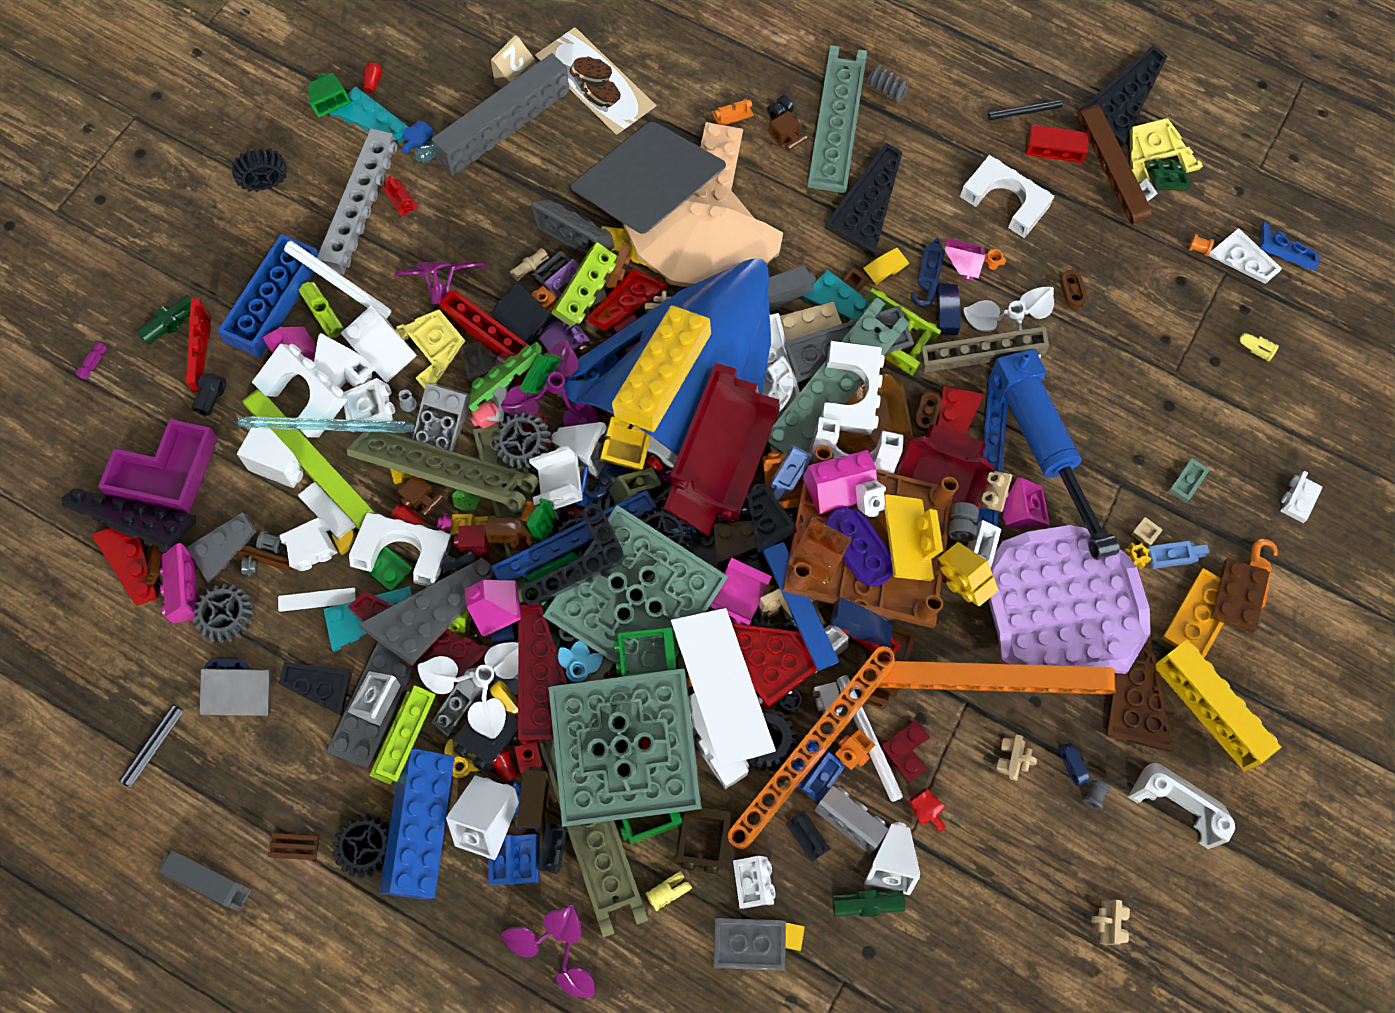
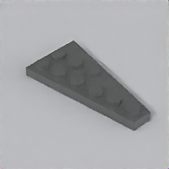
M480 558L359 624L360 629L410 665H413L467 608L465 588L482 580H493L496 577L491 569L492 564Z

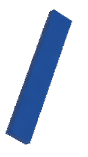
M784 542L763 550L767 563L817 671L837 664L839 660L810 598L782 591L789 559V552Z

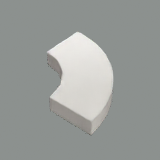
M784 356L767 368V372L772 380V387L766 396L779 399V414L787 406L793 391L792 370Z

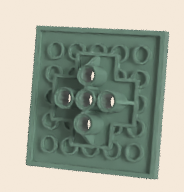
M616 505L608 517V521L622 547L624 554L622 563L557 595L543 617L615 664L616 661H620V653L615 652L614 639L618 638V633L672 628L676 659L681 650L671 620L706 613L728 576ZM601 530L597 537L600 540H606L610 533L607 530ZM595 540L592 541L583 556L599 549ZM610 550L607 554V557L611 560H616L620 556L617 550ZM593 559L588 562L587 567L590 570H596L600 563ZM573 570L568 579L576 580L579 576V571ZM644 572H652L655 579L652 582H645L642 579ZM613 579H622L624 585L620 589L613 588L611 586ZM634 590H639L643 597L639 601H633L630 598V593ZM652 602H657L661 605L659 613H651L649 611V605ZM619 610H629L630 617L627 620L619 619L617 616ZM663 636L624 640L627 672L667 669Z
M685 669L549 687L562 827L702 809ZM623 717L625 719V726L618 730L615 727V721L617 718ZM649 737L651 746L647 750H642L640 747L641 740ZM622 740H626L628 748L624 753H620L617 749L618 743ZM602 743L605 751L601 756H597L594 751L597 744ZM623 764H628L631 769L626 777L620 774V768Z

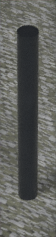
M1057 100L988 113V119L995 120L1062 108V101Z

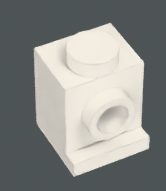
M359 355L357 359L344 367L345 380L355 388L371 381L372 372L375 368Z
M876 480L855 485L857 508L859 511L869 517L879 515V511L885 510L884 491L886 489L884 485Z
M836 682L814 687L812 694L813 697L818 696L815 699L818 711H822L824 714L839 696ZM839 707L836 710L837 716H839V713H841L843 707Z

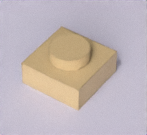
M1145 517L1131 535L1149 547L1162 532V529Z

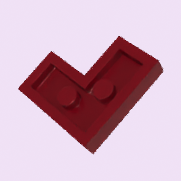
M917 720L881 745L883 752L908 784L927 770L914 753V750L929 740L930 736Z

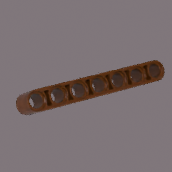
M1095 104L1078 111L1080 124L1084 132L1089 133L1088 140L1128 221L1133 225L1151 218V207L1101 107Z

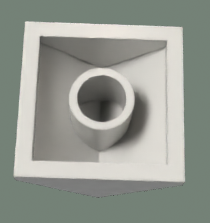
M369 671L348 712L380 726L401 685L392 675Z

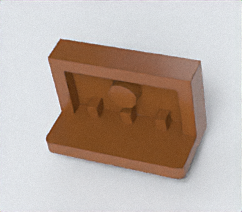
M622 244L620 252L614 261L616 263L615 268L604 277L606 280L605 287L614 290L618 281L623 280L626 272L623 268L624 266L628 267L632 256L628 254L630 246Z

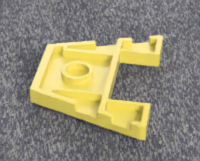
M1168 118L1134 126L1130 129V167L1139 184L1146 178L1150 181L1144 163L1153 159H1164L1177 155L1182 164V170H1185L1186 173L1203 167L1202 163L1193 157V151L1190 147H1186L1181 141V135Z
M440 310L419 317L410 324L397 326V329H395L404 341L411 337L432 363V365L416 377L424 389L426 383L437 384L465 342L463 337Z

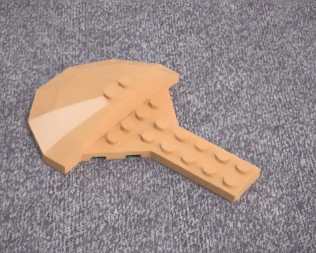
M706 122L701 148L724 160L726 167L649 232L640 234L624 224V228L630 237V242L636 250L638 260L647 263L652 267V271L666 278V282L671 285L689 287L743 261L754 258L763 259L768 266V263L779 255L783 232L755 219L731 191L743 129Z

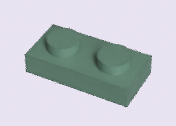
M1191 458L1168 492L1187 503L1210 469Z

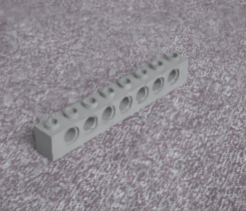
M370 129L317 256V259L339 274L344 275L346 268H349L351 264V255L357 249L358 238L364 232L366 218L370 217L371 206L377 200L379 186L383 185L385 171L390 168L392 154L396 153L397 143L392 133Z

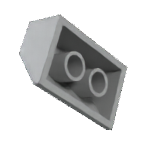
M832 786L816 807L815 812L870 855L889 829L885 827L886 823L878 816L872 817L867 813L868 809L858 801L855 803L848 798L849 794L844 789Z

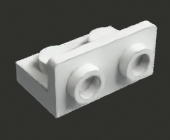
M1306 471L1292 478L1289 483L1291 489L1283 496L1281 500L1283 506L1280 510L1302 523L1307 521L1322 489V486L1306 479L1308 474Z
M755 856L734 860L739 907L744 909L761 905H773L775 889L771 884L770 875L772 867L768 858Z

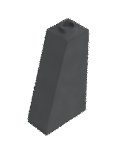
M805 265L769 277V312L813 291L816 279L812 271H808Z
M173 850L164 857L161 863L160 873L237 911L241 910L252 890Z

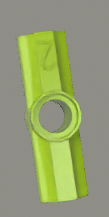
M314 282L302 284L299 293L329 338L340 336L344 328Z

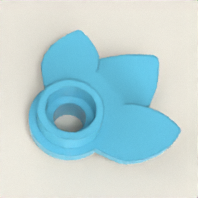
M580 640L572 646L571 650L561 647L558 652L560 665L566 669L567 678L574 683H580L587 678L588 674L596 672L603 660V655L600 653L590 654L588 646ZM573 669H579L580 675H575Z

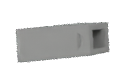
M479 666L467 669L464 675L475 672ZM473 678L458 682L431 723L446 736H450L468 715L470 707L482 699V687L476 686ZM494 678L491 680L490 684L488 685L487 691L489 690V688L491 687V685H492L493 682L495 681Z

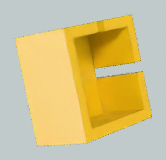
M611 417L605 438L609 440L603 442L599 461L641 471L644 466L651 436L632 425L631 429H628L630 423Z
M957 542L939 557L942 565L941 571L948 581L947 586L952 592L961 594L967 602H973L980 606L998 591L994 577L991 576L992 571L988 561L961 543Z

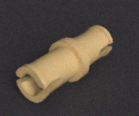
M540 248L532 256L524 258L520 265L510 271L512 277L519 281L529 272H534L538 265L549 259V256H546L548 255L546 251Z

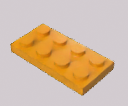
M1204 568L1200 570L1161 638L1175 648L1185 640H1188L1198 648L1200 655L1205 658L1224 624L1210 618L1220 581L1218 576Z

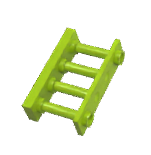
M872 288L868 296V300L871 301L870 305L878 297L886 303L882 308L884 310L900 306L904 318L910 322L908 325L909 331L914 328L923 334L910 354L898 350L884 355L886 360L913 376L920 364L917 361V357L921 352V347L925 346L929 339L936 342L941 330L935 324L926 322L889 299L882 291Z
M415 685L411 692L407 691L369 776L390 785L392 781L397 782L436 694Z

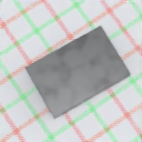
M201 669L200 715H270L271 670Z
M715 918L714 968L785 971L786 921Z

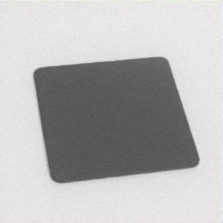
M649 122L571 185V190L636 232L644 234L653 229L726 167V163L719 157L660 124Z

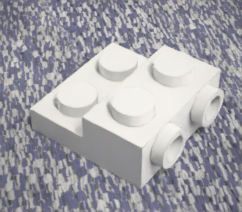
M376 378L343 392V395L348 399L344 404L349 431L355 432L370 425L378 427L393 420L392 414L395 413V408L389 402L391 389L387 383Z

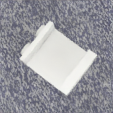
M568 446L559 447L555 451L542 453L540 456L529 459L530 464L538 469L541 495L533 497L535 506L540 507V498L548 500L553 510L583 500L578 457Z

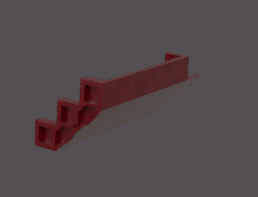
M715 363L671 472L670 478L673 485L664 509L708 537L718 514L727 520L732 518L738 520L780 411L779 399L759 394L758 384L738 379L736 368Z
M930 424L926 436L909 437L896 475L939 485L945 477H953L957 480L959 486L953 495L952 505L959 502L971 503L977 506L980 512L983 503V493L987 491L989 486L988 475L989 472H994L995 467L988 462V459L982 457L986 447L984 442L935 424ZM947 536L946 551L957 542L967 547L969 542L956 541ZM942 574L941 583L947 584V578L944 574Z

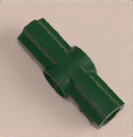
M184 296L170 307L164 306L159 308L152 320L136 330L146 344L150 345L165 333H174L181 327L182 321L190 316V296Z
M867 890L859 891L857 894L832 896L834 917L852 915L870 917L881 915L880 913L904 912L906 905L903 890L886 892Z

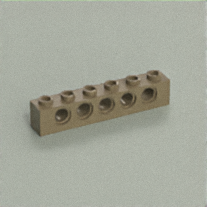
M1045 326L925 345L921 347L920 354L923 371L926 373L996 362L997 358L1035 349L1038 355L1046 354L1049 348V341Z

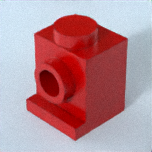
M519 741V746L514 748L521 775L523 776V770H529V767H541L544 771L537 741ZM526 752H532V756L530 758L524 757V754Z

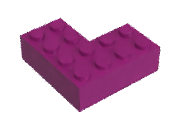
M169 419L155 457L114 448L98 488L106 496L124 498L133 502H143L146 505L165 507L169 510L184 511L190 514L218 438L210 427Z

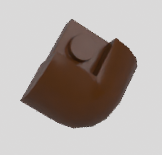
M488 517L486 525L488 542L510 543L512 550H525L534 545L532 534L527 524L522 520L514 517Z

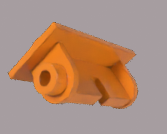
M745 98L743 101L733 105L717 107V110L712 111V115L719 125H728L753 117L754 114L750 108L752 107V102L750 99L747 100Z

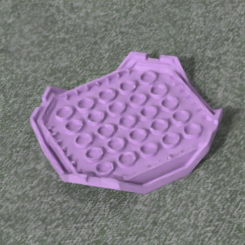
M1072 525L1030 531L1003 541L995 552L992 566L990 567L992 571L991 576L994 577L998 591L988 599L998 634L1000 662L1002 664L1111 667L1115 669V673L1126 674L1150 636V608L1136 565L1120 549L1117 555L1095 560L1091 556L1088 547L1089 538L1091 537L1088 529Z

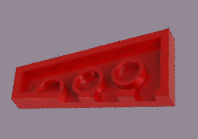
M633 269L588 316V323L603 330L608 329L653 299L654 296L667 290V283Z
M112 528L91 534L135 605L139 606L159 599L155 584H145L148 559L141 538H131Z

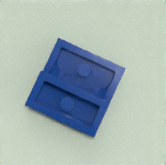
M811 742L807 746V751L815 752L819 746ZM824 752L797 788L817 802H820L843 771L845 765L830 752ZM796 760L793 763L794 770H801L804 767L803 760Z
M506 835L496 859L489 858L488 884L539 883V835Z

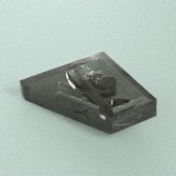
M480 341L461 346L460 348L469 383H472L478 377H484L493 367H499L503 364Z

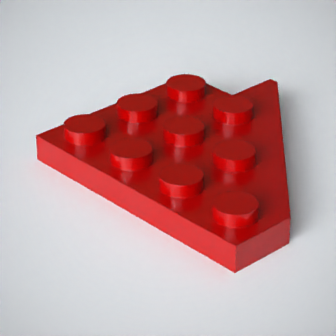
M732 624L754 690L767 707H770L817 671L800 632Z

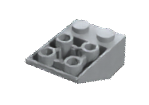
M426 383L412 440L453 452L468 415L470 394L435 383Z

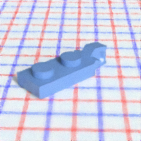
M792 445L770 483V487H772L771 492L777 501H779L783 493L786 495L788 492L791 493L812 459L810 453Z
M1190 541L1154 545L1146 548L1150 549L1148 557L1151 558L1149 561L1151 569L1193 564L1199 561L1198 558L1206 557L1209 553L1208 545L1195 546L1194 542L1191 543Z

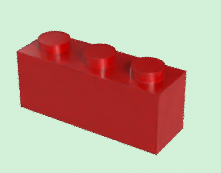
M1031 125L1027 135L1026 155L1083 163L1088 152L1089 133L1044 127L1042 125Z

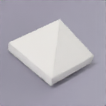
M1148 178L1139 184L1147 201L1157 194Z

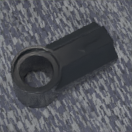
M203 373L199 378V391L191 409L203 416L211 415L218 396H221L225 391L226 379Z

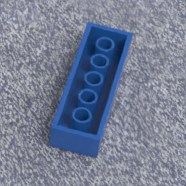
M283 234L279 236L217 331L224 343L258 358L262 356L267 348L263 336L280 328L301 295L299 289L302 284L309 282L315 271L287 253L284 247L289 241H293L316 258L318 256L317 249Z
M411 749L396 782L379 894L416 899L435 898L454 756Z

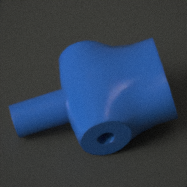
M420 120L411 127L406 128L403 131L402 137L407 142L401 148V151L407 154L414 146L424 150L429 143V138L434 134L432 128Z

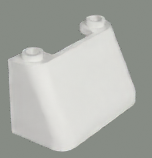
M1159 763L1149 764L1143 769L1128 798L1138 804L1145 798L1155 800L1157 797L1166 796L1198 817L1193 827L1198 829L1201 834L1199 844L1207 849H1211L1229 842L1235 830V823L1227 808L1221 802Z

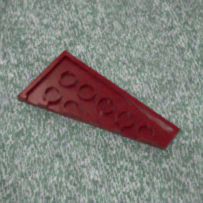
M363 592L348 606V609L361 622H364L392 607V605L376 596ZM446 629L413 665H410L405 660L403 661L419 676L418 665L420 663H424L434 657H448L458 667L456 678L463 676L467 669L474 668L485 657L490 648L474 643L471 639L463 638Z
M519 605L521 619L518 620V741H554L549 687L566 685L568 682L563 667L558 661L557 650L553 643L547 620L543 617L542 606Z

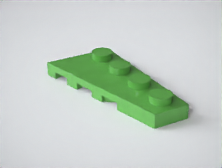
M537 342L531 346L527 345L514 357H508L499 367H493L484 377L475 379L472 383L468 407L475 412L479 409L478 404L482 400L486 399L489 401L494 397L493 393L498 387L502 386L505 388L510 384L515 374L520 376L532 366L538 353H541L542 347Z

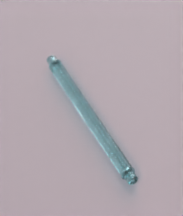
M238 417V427H247V429L276 428L414 432V423H406V421Z

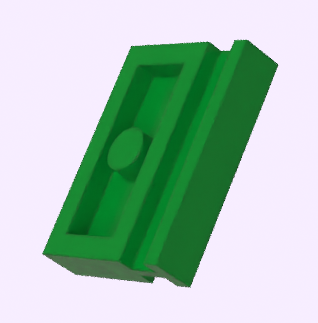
M538 353L519 389L524 393H540L543 387L547 385L548 376L556 372L562 358L557 354L542 355Z
M543 498L539 500L541 503L540 507L536 506L533 513H530L527 519V527L537 543L549 538L554 528L552 524L558 520L549 501Z
M385 546L380 551L372 572H366L390 592L396 590L414 570Z

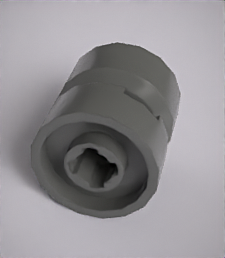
M965 502L951 505V521L948 527L949 538L961 542H969L976 539L977 525L975 523H977L979 508Z

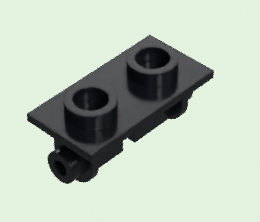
M804 810L794 815L792 819L785 823L811 862L830 850V847Z
M545 823L538 868L540 871L557 874L560 868L563 867L564 851L561 850V846L565 845L568 830L566 827H562V824Z

